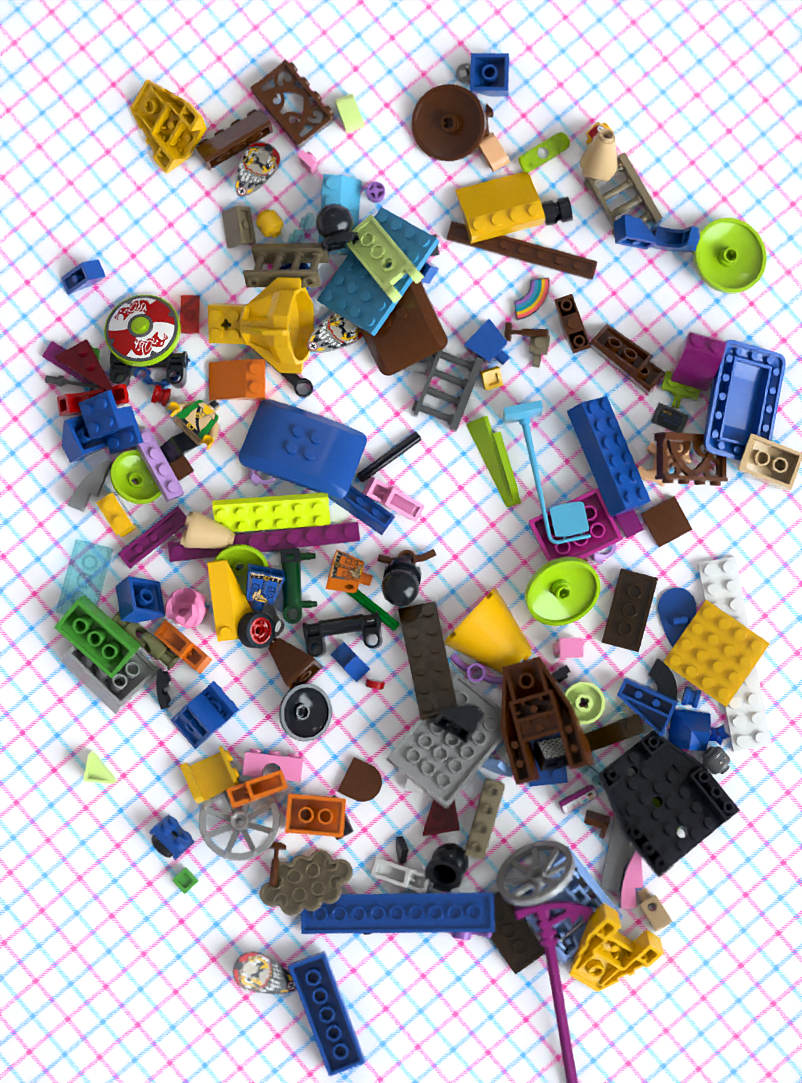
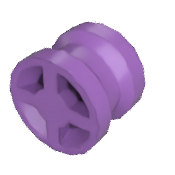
M379 181L371 182L366 190L368 199L373 203L381 202L385 197L384 185Z

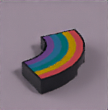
M549 277L530 280L528 293L523 298L514 301L516 321L533 315L543 305L549 291Z

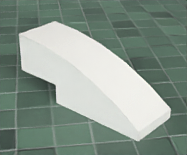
M376 857L370 876L420 893L431 892L433 884L429 879L426 880L425 872Z

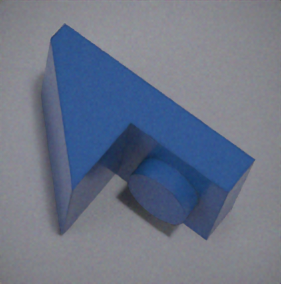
M345 642L330 654L356 682L370 670Z

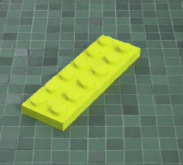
M328 493L212 500L214 521L230 529L231 532L331 525Z

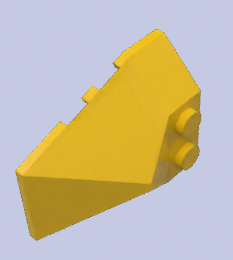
M149 79L145 80L130 107L139 129H142L146 136V144L150 145L154 153L152 155L154 161L165 174L170 173L190 158L207 130L202 115L191 103Z

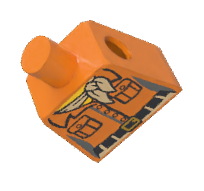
M336 549L325 589L356 593L359 583L367 586L371 585L373 575L362 572L364 561Z

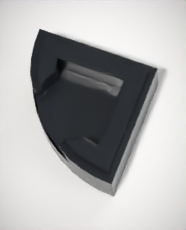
M398 836L396 837V855L398 863L403 864L406 863L409 849L404 837Z

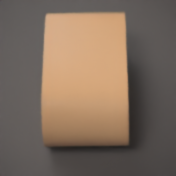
M493 132L489 133L488 136H484L478 149L490 169L495 172L510 163V160Z

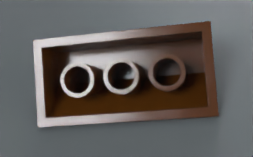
M262 109L250 111L246 118L233 121L230 124L231 127L226 130L220 129L211 139L208 140L206 138L198 143L196 150L209 171L245 150L249 145L273 133L272 123Z

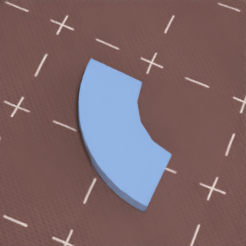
M488 757L481 766L499 775L512 777L513 775L511 767L502 760Z

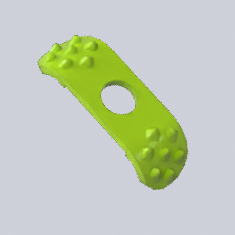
M564 132L556 133L519 156L518 162L520 167L526 173L533 171L570 147V139ZM541 147L548 150V156L544 159L540 158L537 154L538 149Z

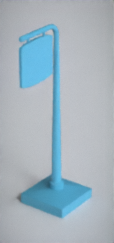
M542 400L504 407V423L519 421V424L522 425L549 541L554 544H561L590 538V534H582L589 530L583 502L565 503L550 508L555 536L563 537L564 539L554 540L551 537L529 425L531 423L530 419L542 415ZM581 534V536L565 538L566 536Z

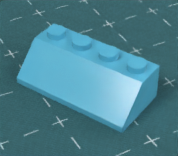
M323 174L321 209L329 204H341L346 207L353 216V230L359 224L362 181L343 175ZM319 235L318 243H321L325 239ZM345 244L346 248L328 253L332 255H348L351 249Z

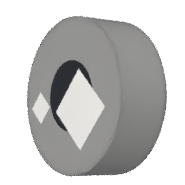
M463 63L457 67L456 78L459 82L465 84L470 82V64Z

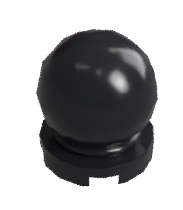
M341 204L326 205L317 214L316 229L319 235L325 239L321 242L322 251H337L346 248L345 244L352 242L354 245L359 242L358 233L351 231L354 225L353 216L349 209Z
M406 558L393 559L392 563L385 566L381 585L385 600L399 607L412 603L419 594L422 576L420 567H417L411 563L410 559Z
M444 843L436 848L424 871L426 880L429 879L434 889L441 892H451L452 889L460 887L464 874L469 867L466 851L456 843Z

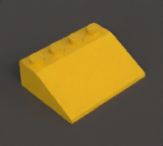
M520 172L455 190L471 244L544 225L546 217L529 173Z

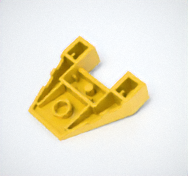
M603 903L589 917L570 967L569 975L599 992L619 982V978L627 974L631 976L635 974V970L643 966L647 968L664 954L661 938L646 929L632 941L618 932L621 928L618 911Z

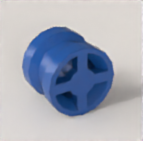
M686 686L682 695L681 705L688 704L692 708H697L701 690H691L690 687Z

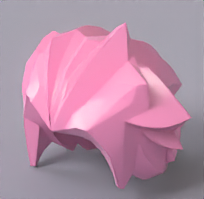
M185 587L171 593L169 598L166 599L164 609L167 619H172L175 624L189 629L198 626L202 622L209 607H205L206 596L199 593L198 590Z

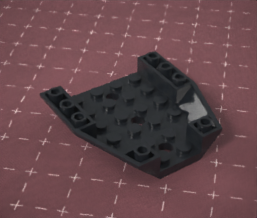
M654 730L598 773L621 833L658 879L740 811L702 763L664 737H661ZM628 768L635 770V777L628 774ZM653 798H657L660 801V807L653 805ZM678 828L684 831V838L678 836Z

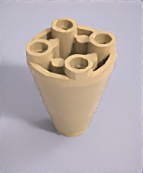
M604 128L600 130L582 154L580 168L582 169L583 176L609 181L615 175L618 168L616 139L611 129Z
M198 511L189 512L185 523L188 530L185 529L182 535L181 545H184L185 548L225 549L233 545L236 533L231 532L230 529Z

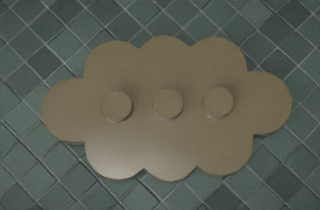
M317 850L309 857L297 855L291 863H279L276 887H270L269 882L265 883L260 890V899L266 906H280L282 912L288 916H296L304 909L316 911L321 907L322 903L333 904L339 900L342 894L341 885L348 883L352 879L353 868L347 860H333L331 855L324 850Z

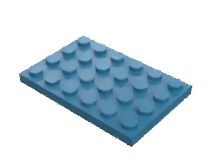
M380 207L374 216L412 264L420 271L440 241L383 207ZM352 251L349 252L317 299L323 306L373 336L376 335L398 303V301L394 303ZM392 263L387 264L386 268H389ZM406 273L393 286L403 296L413 279Z

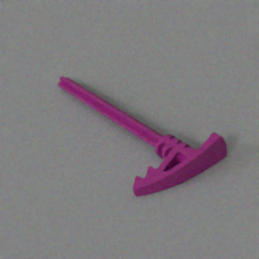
M549 900L534 905L515 906L514 915L516 920L534 913L535 918L539 919L536 922V926L540 928L537 933L538 936L542 937L539 940V944L544 947L566 1083H578L555 946L559 940L558 937L554 936L557 933V929L552 926L568 917L571 918V923L574 924L580 915L583 916V920L586 922L593 913V908L566 900ZM550 909H565L550 916Z

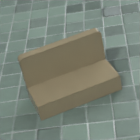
M235 206L222 211L227 248L231 249L239 245L256 244L250 206Z

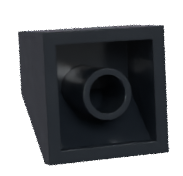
M467 703L442 709L433 724L467 743L485 713L478 706Z

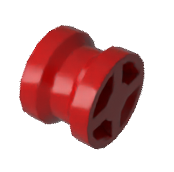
M156 385L151 402H158L166 407L172 389H163L160 385Z

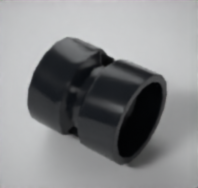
M568 196L558 198L556 202L553 200L541 202L546 217V226L555 225L558 221L562 223L573 221L572 208Z

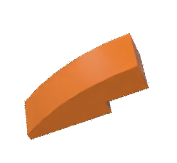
M166 619L153 633L199 674L213 660Z
M282 770L228 788L226 793L231 808L234 809L288 789Z

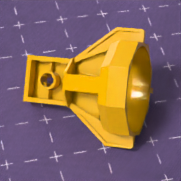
M278 277L248 304L212 303L207 305L209 343L246 344L251 346L280 373L300 374L303 372V362L308 360L310 353L307 349V344L314 331V305L307 288L301 287V278ZM227 320H228V323H231V326H230V327H228L227 324H226V321H227Z

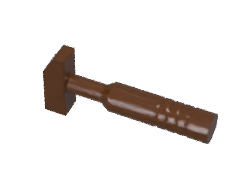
M505 322L504 336L508 342H511L512 335L548 337L549 335L548 329L512 330L513 323Z
M273 842L268 848L274 849L269 878L270 887H276L279 850H286L287 848L282 842Z

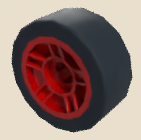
M249 612L245 614L238 624L237 633L239 640L247 648L262 649L267 647L272 642L275 633L273 620L266 613Z

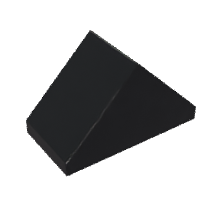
M181 432L167 440L160 446V449L170 464L197 448L198 445L188 435Z

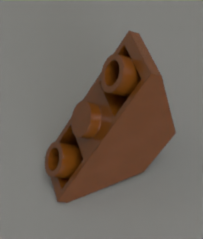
M573 294L554 299L558 319L572 353L575 354L591 348Z

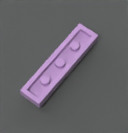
M150 428L141 430L143 443L136 445V448L166 503L183 496L184 491Z

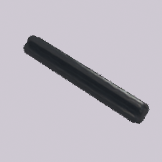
M414 432L356 475L361 483L365 482L420 442L422 438L419 433Z

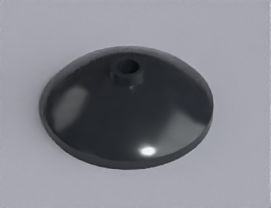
M304 683L292 687L284 695L279 707V720L288 736L297 741H313L323 735L329 727L332 718V705L323 689L314 684Z

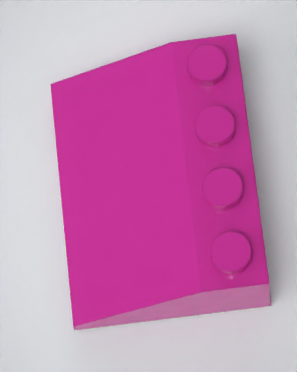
M599 488L567 502L584 503L589 530L582 534H590V538L554 544L547 537L542 514L528 521V525L548 562L562 557L584 559L624 540L613 517H610ZM548 511L547 517L551 537L554 540L564 539L563 537L555 536L550 511ZM581 534L566 536L565 538L581 536Z

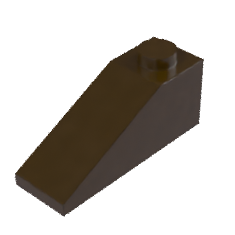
M633 714L587 732L585 736L591 752L641 734L644 730L638 715Z

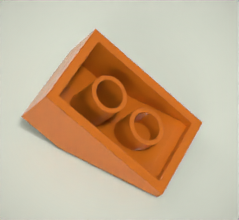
M265 359L209 362V401L266 400Z
M288 793L285 833L343 838L346 798Z

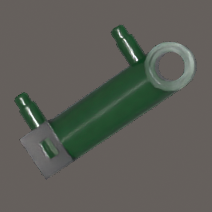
M300 548L280 549L281 567L285 575L282 584L283 617L286 622L297 624L303 616L302 608L318 606L317 601H302L301 560L315 559L316 554L310 552L301 553ZM291 609L298 611V617L294 620L288 618V612Z

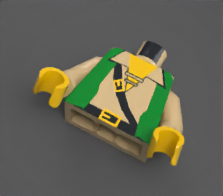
M193 400L180 403L171 402L165 409L172 411L170 416H175L173 422L198 446L205 443L209 450L218 436L219 424L217 422L219 416L215 412L220 409L219 403L215 400L210 401L207 405L202 400L196 402Z

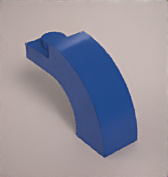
M694 226L686 229L653 227L651 232L656 237L657 243L651 246V248L673 252H694L700 238L699 228Z

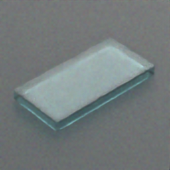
M80 539L75 540L55 613L64 615L74 602L83 595L98 607L113 548Z

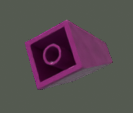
M689 331L678 350L670 381L707 392L723 359L727 342Z

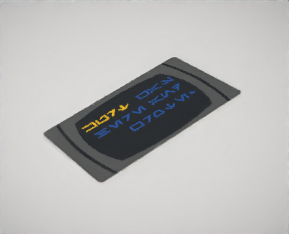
M659 402L651 422L672 432L682 433L689 415Z

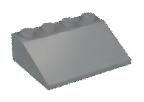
M74 645L61 659V662L115 715L158 672V668L139 650L113 678H110Z

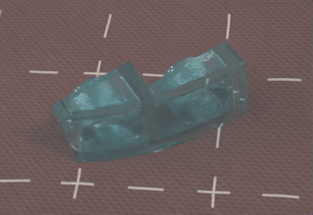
M306 212L305 217H301L299 228H302V230L294 229L293 234H289L288 243H303L312 226L314 214Z

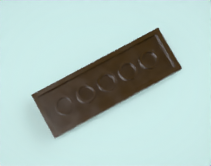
M433 601L398 609L421 720L437 717L442 709L458 706L436 602Z

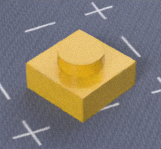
M495 366L480 371L485 391L503 386L500 367Z

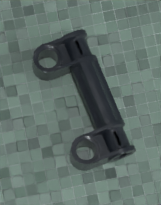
M187 351L171 353L164 360L144 367L124 364L110 353V380L114 385L126 384L127 387L131 381V368H167L166 379L176 389L184 387L187 382ZM123 374V375H124L123 380L120 381V382H117V381H116L117 377H118L119 375ZM179 374L181 376L179 381L173 382V377Z
M376 611L375 614H358L319 620L318 623L312 624L303 623L307 653L315 658L325 655L327 650L326 636L362 631L363 642L366 647L377 649L383 643L379 611ZM371 635H376L378 638L375 645L369 644V637ZM315 644L321 646V651L318 654H314L312 651Z

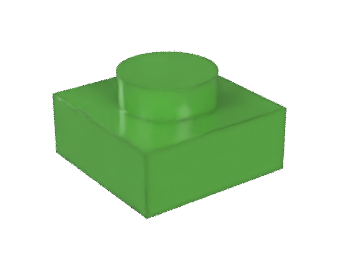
M185 867L172 881L186 894L199 879Z

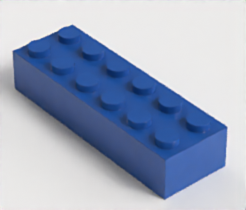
M607 396L581 402L567 410L610 517L636 510L651 502Z
M326 950L289 963L288 968L328 1076L331 1077L365 1064V1055Z

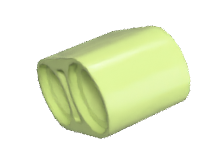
M353 93L335 99V104L346 133L365 127Z

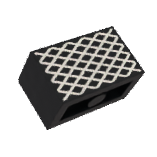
M561 737L536 742L533 754L541 771L569 766Z

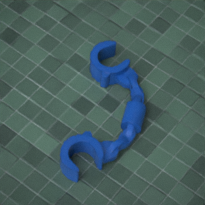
M137 368L134 372V377L136 378L140 371H145L146 377L143 379V382L148 385L153 384L154 386L160 385L163 387L171 385L166 378L162 379L161 382H153V379L150 377L151 371H148L146 368ZM180 375L174 376L172 381L176 382Z

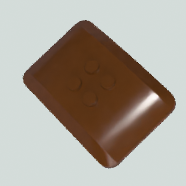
M412 281L375 336L359 327L379 371L385 376L394 375L443 350L448 344L447 335L422 281H419L417 284Z

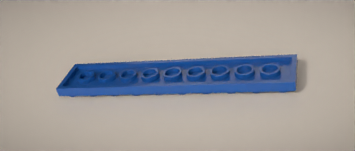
M494 892L341 894L339 900L333 904L322 903L321 907L316 911L304 909L301 912V934L495 932Z

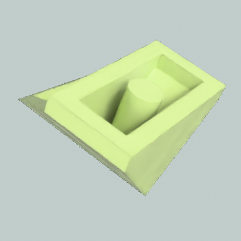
M91 751L88 754L83 782L116 783L118 780L96 752Z

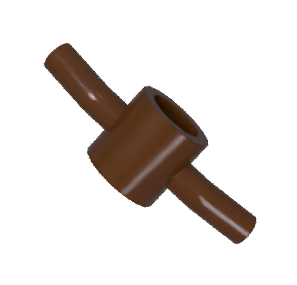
M434 548L419 555L406 549L401 551L398 557L379 554L377 562L390 564L393 559L411 554L414 558L411 563L416 564V562H424L435 557L437 554Z

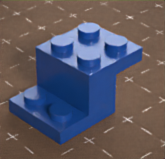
M111 390L78 403L90 440L105 437L111 455L143 443L132 406L117 408Z
M213 681L200 694L188 702L170 721L196 749L235 715L239 709L223 689Z

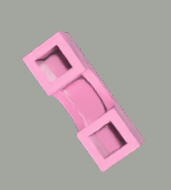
M583 637L556 639V643H553V655H557V659L584 657Z
M250 748V752H245L242 775L261 777L263 776L265 766L269 763H275L281 768L285 780L301 782L304 758H299L300 754L288 753V756H281V752L269 751V754H263L261 749Z

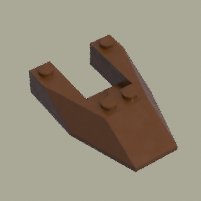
M535 657L503 667L500 729L515 784L521 785L540 779L530 741L559 732L570 770L595 764L589 743L574 707L541 657Z

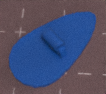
M683 588L667 590L662 594L658 602L660 621L672 648L697 613L693 595Z

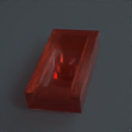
M181 295V334H199L200 295Z

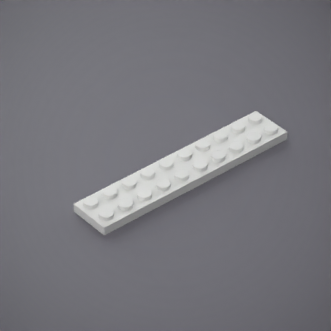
M736 556L697 563L704 602L705 600L710 601L749 628ZM757 664L728 706L725 707L733 752L772 746Z

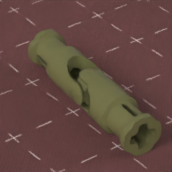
M119 611L113 616L112 620L142 645L141 647L153 658L159 659L164 663L168 670H171L178 662L180 657L170 652L164 643L153 637L141 624L121 621ZM137 632L143 633L140 639L136 635Z

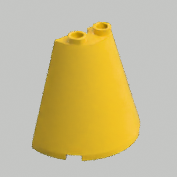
M495 587L444 641L446 646L503 674V667L519 663L522 659L525 661L533 654L530 651L532 649L530 643Z

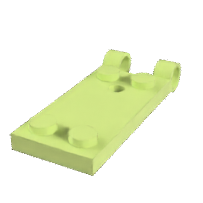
M372 214L352 230V232L358 233L359 242L354 245L350 242L346 245L394 303L402 296L393 285L406 273L416 284L424 278ZM392 263L389 268H386L387 264Z

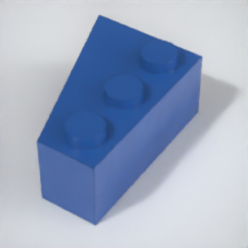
M625 676L617 693V696L661 737L663 736L678 704L677 699Z

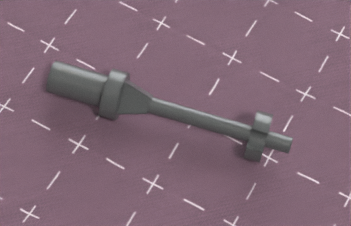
M46 375L45 383L57 384L58 387L70 384L90 387V391L101 389L100 386L93 382L89 384L70 381L62 375L58 377Z

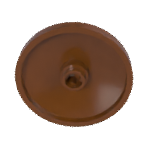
M453 84L439 85L427 91L418 100L411 120L413 137L419 148L433 159L446 162L458 161L471 155L481 144L487 125L486 113L479 98L470 90Z

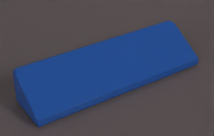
M352 485L345 498L338 500L328 497L380 535L384 534L395 518L393 514L362 494Z

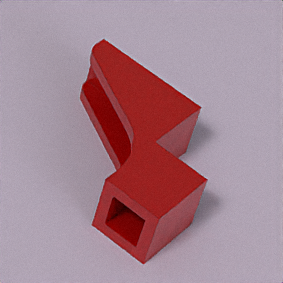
M126 384L112 386L115 391L113 397L116 406L119 407L129 403V393ZM97 389L57 397L59 416L81 415L78 403L105 391Z

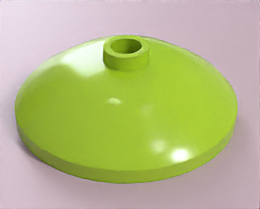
M138 450L126 451L115 459L110 469V480L114 490L120 497L130 503L144 505L154 502L161 496L162 493Z
M249 545L229 546L223 549L214 559V561L227 559L245 597L248 563L269 567L265 556L259 550ZM239 564L243 565L242 568H237L236 566Z

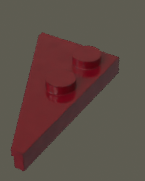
M87 339L55 356L60 364L62 363L73 372L79 373L81 377L89 382L95 383L104 391L111 390L112 394L115 393Z
M433 799L423 830V836L460 831L455 799L447 809Z

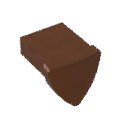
M587 809L584 816V824L600 828L598 838L604 839L610 823V816Z

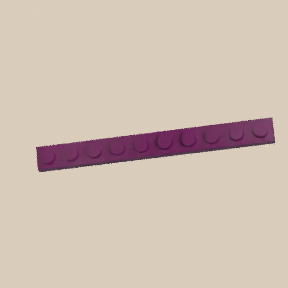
M358 522L235 535L233 545H249L260 552H268L280 549L360 541ZM181 541L168 543L170 562L214 558L223 550L216 548H185L184 545L180 544Z

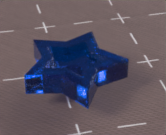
M724 724L717 728L711 727L709 741H716L721 746L723 740L730 737L725 732Z

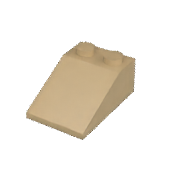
M751 433L738 470L781 490H792L802 462V453Z

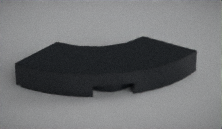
M657 658L648 675L654 679L658 691L677 699L675 677L670 668Z

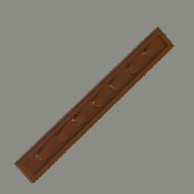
M451 221L446 238L447 241L588 280H593L598 263L595 260L505 235L471 244L465 224Z

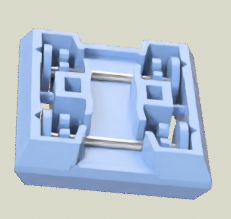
M567 845L575 860L573 874L577 879L582 877L588 886L583 889L574 876H572L569 883L558 894L546 901L566 900L578 902L593 908L594 912L598 907L586 893L592 889L596 894V897L593 899L596 904L600 906L601 903H605L618 911L621 920L623 915ZM559 853L550 869L566 861V857ZM565 869L552 875L549 878L559 879L563 874L562 872H564ZM518 884L509 892L513 893L525 884ZM546 884L544 887L541 888L540 892L546 890L552 885ZM534 887L526 891L525 894L527 896L533 895ZM550 909V916L565 909ZM533 913L526 916V919L538 932L540 929L536 926L538 919L535 918ZM580 915L575 923L572 924L571 918L568 917L552 926L557 929V935L560 937L555 946L557 958L562 965L575 956L589 918L584 922L583 916Z

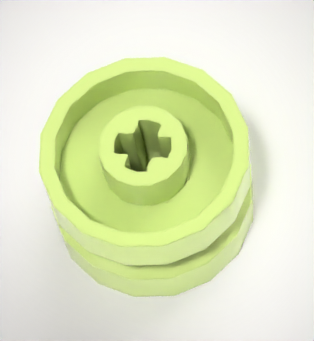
M577 682L570 685L564 691V694L574 707L580 724L595 722L602 715L605 709V698L602 691L596 685L590 682ZM581 699H584L586 701V705L584 707H581L579 705L581 703Z

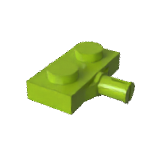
M667 370L660 390L669 392L674 396L671 407L679 409L681 399L683 398L697 401L701 390L670 381L673 372Z

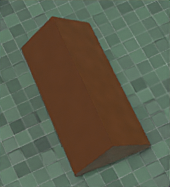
M606 324L590 342L591 349L647 396L650 395L666 373L650 362L653 355L609 324Z

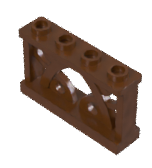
M285 59L259 82L253 84L250 89L286 135L300 149L334 121V112L328 105H323L321 102L322 97L316 90L313 92L309 88V81L304 76H299L295 64L292 61L289 63ZM281 73H288L291 76V80L286 82L283 78V86H279L278 76ZM274 80L275 87L262 90L265 85ZM297 82L300 85V87L294 86L295 83ZM283 93L303 96L302 115L297 112H286L284 114L280 112L285 104ZM276 94H279L281 97L279 104L273 102L274 98H278ZM310 99L315 103V105L310 106ZM316 110L320 111L323 115L321 122L312 123L308 120V117L312 119L318 118L313 113ZM295 116L299 118L300 121L295 119V123H290L289 119L290 117ZM306 124L313 128L303 137L300 136Z
M654 433V441H656L655 480H662L663 484H672L674 481H678V484H690V481H694V485H705V482H709V486H721V482H728V478H726L727 457L716 455L715 458L713 457L714 454L707 452L705 449L703 450V452H706L705 454L700 451V446L703 445L704 434ZM680 443L683 445V450L679 448ZM691 443H693L695 453L703 458L693 470L681 458V456H684L689 451ZM670 459L674 461L669 465V468L674 467L672 474L667 471V462ZM711 461L716 465V474L714 476L709 474L710 468L715 470L714 466L709 464Z

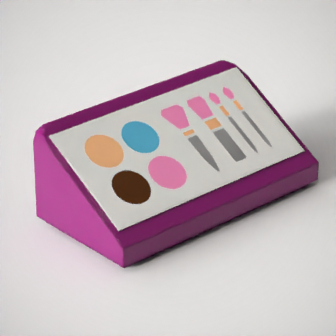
M589 784L558 801V804L563 813L568 814L597 798L598 794L594 785Z

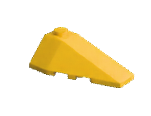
M227 559L207 562L217 641L239 639L237 630L240 619L245 614L254 611L249 605L243 590L240 588Z

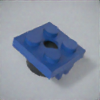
M169 814L149 831V834L152 836L151 843L156 851L162 856L172 857L174 860L179 858L195 843L191 834L185 831L179 825V822Z

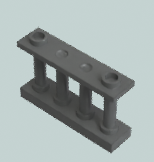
M441 350L432 355V358H435L420 399L419 401L415 400L412 411H414V417L416 418L420 411L446 421L450 425L449 430L456 433L484 359L477 357L475 361L470 362ZM443 359L467 368L471 372L469 378L461 379L436 369L439 360ZM433 376L460 386L464 390L462 397H455L429 387ZM426 394L454 404V407H457L455 415H449L423 405Z

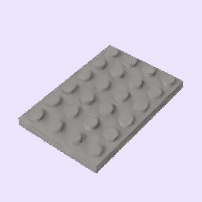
M459 673L452 679L457 705L473 704L485 713L468 742L465 743L434 725L433 722L436 717L424 720L419 718L386 758L389 763L445 809H447L503 740L500 729L501 707Z

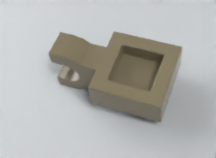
M550 335L548 337L531 336L528 352L534 353L532 367L539 368L541 356L548 354Z

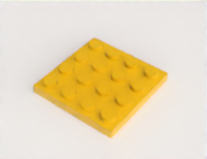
M705 600L663 662L673 671L727 707L771 643L710 601Z

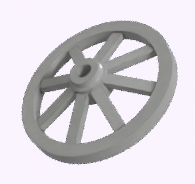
M238 780L240 784L246 782L244 780ZM226 791L205 800L200 809L198 823L201 836L207 847L219 857L231 861H246L263 854L275 841L280 828V813L273 796L265 797L268 804L248 815L247 811L250 803L243 805L241 811H238L237 808L232 809ZM224 794L233 813L232 816L210 808L220 795ZM272 809V828L250 822ZM207 813L228 821L230 824L207 832ZM241 820L244 822L242 825H238V821ZM247 829L268 833L269 835L261 845L255 848ZM233 830L225 850L218 847L211 840L212 837ZM242 832L250 851L233 853L231 852L239 833Z
M545 840L528 844L511 854L501 865L496 877L497 889L504 900L514 905L528 906L544 902L558 894L569 883L575 870L574 857L567 846L557 841ZM553 850L545 864L540 866L538 851ZM532 853L534 866L530 869L518 862L523 857ZM562 853L566 857V861L550 869L558 854ZM512 867L527 876L506 878ZM565 869L559 879L549 878L552 875ZM525 884L513 893L508 892L505 888V885ZM546 884L552 885L546 890L540 892L541 888L544 887ZM534 887L533 895L520 896Z

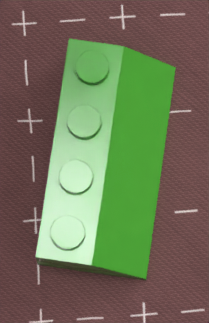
M85 595L78 598L54 626L58 632L110 678H113L142 646Z

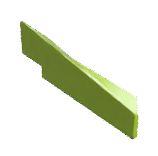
M488 416L467 423L466 426L505 506L511 507L521 504L518 486L501 432H492Z

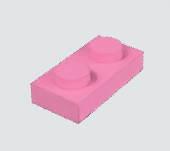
M301 150L297 155L298 162L313 176L318 171L317 162L315 161L316 157L309 151L306 153L304 150Z

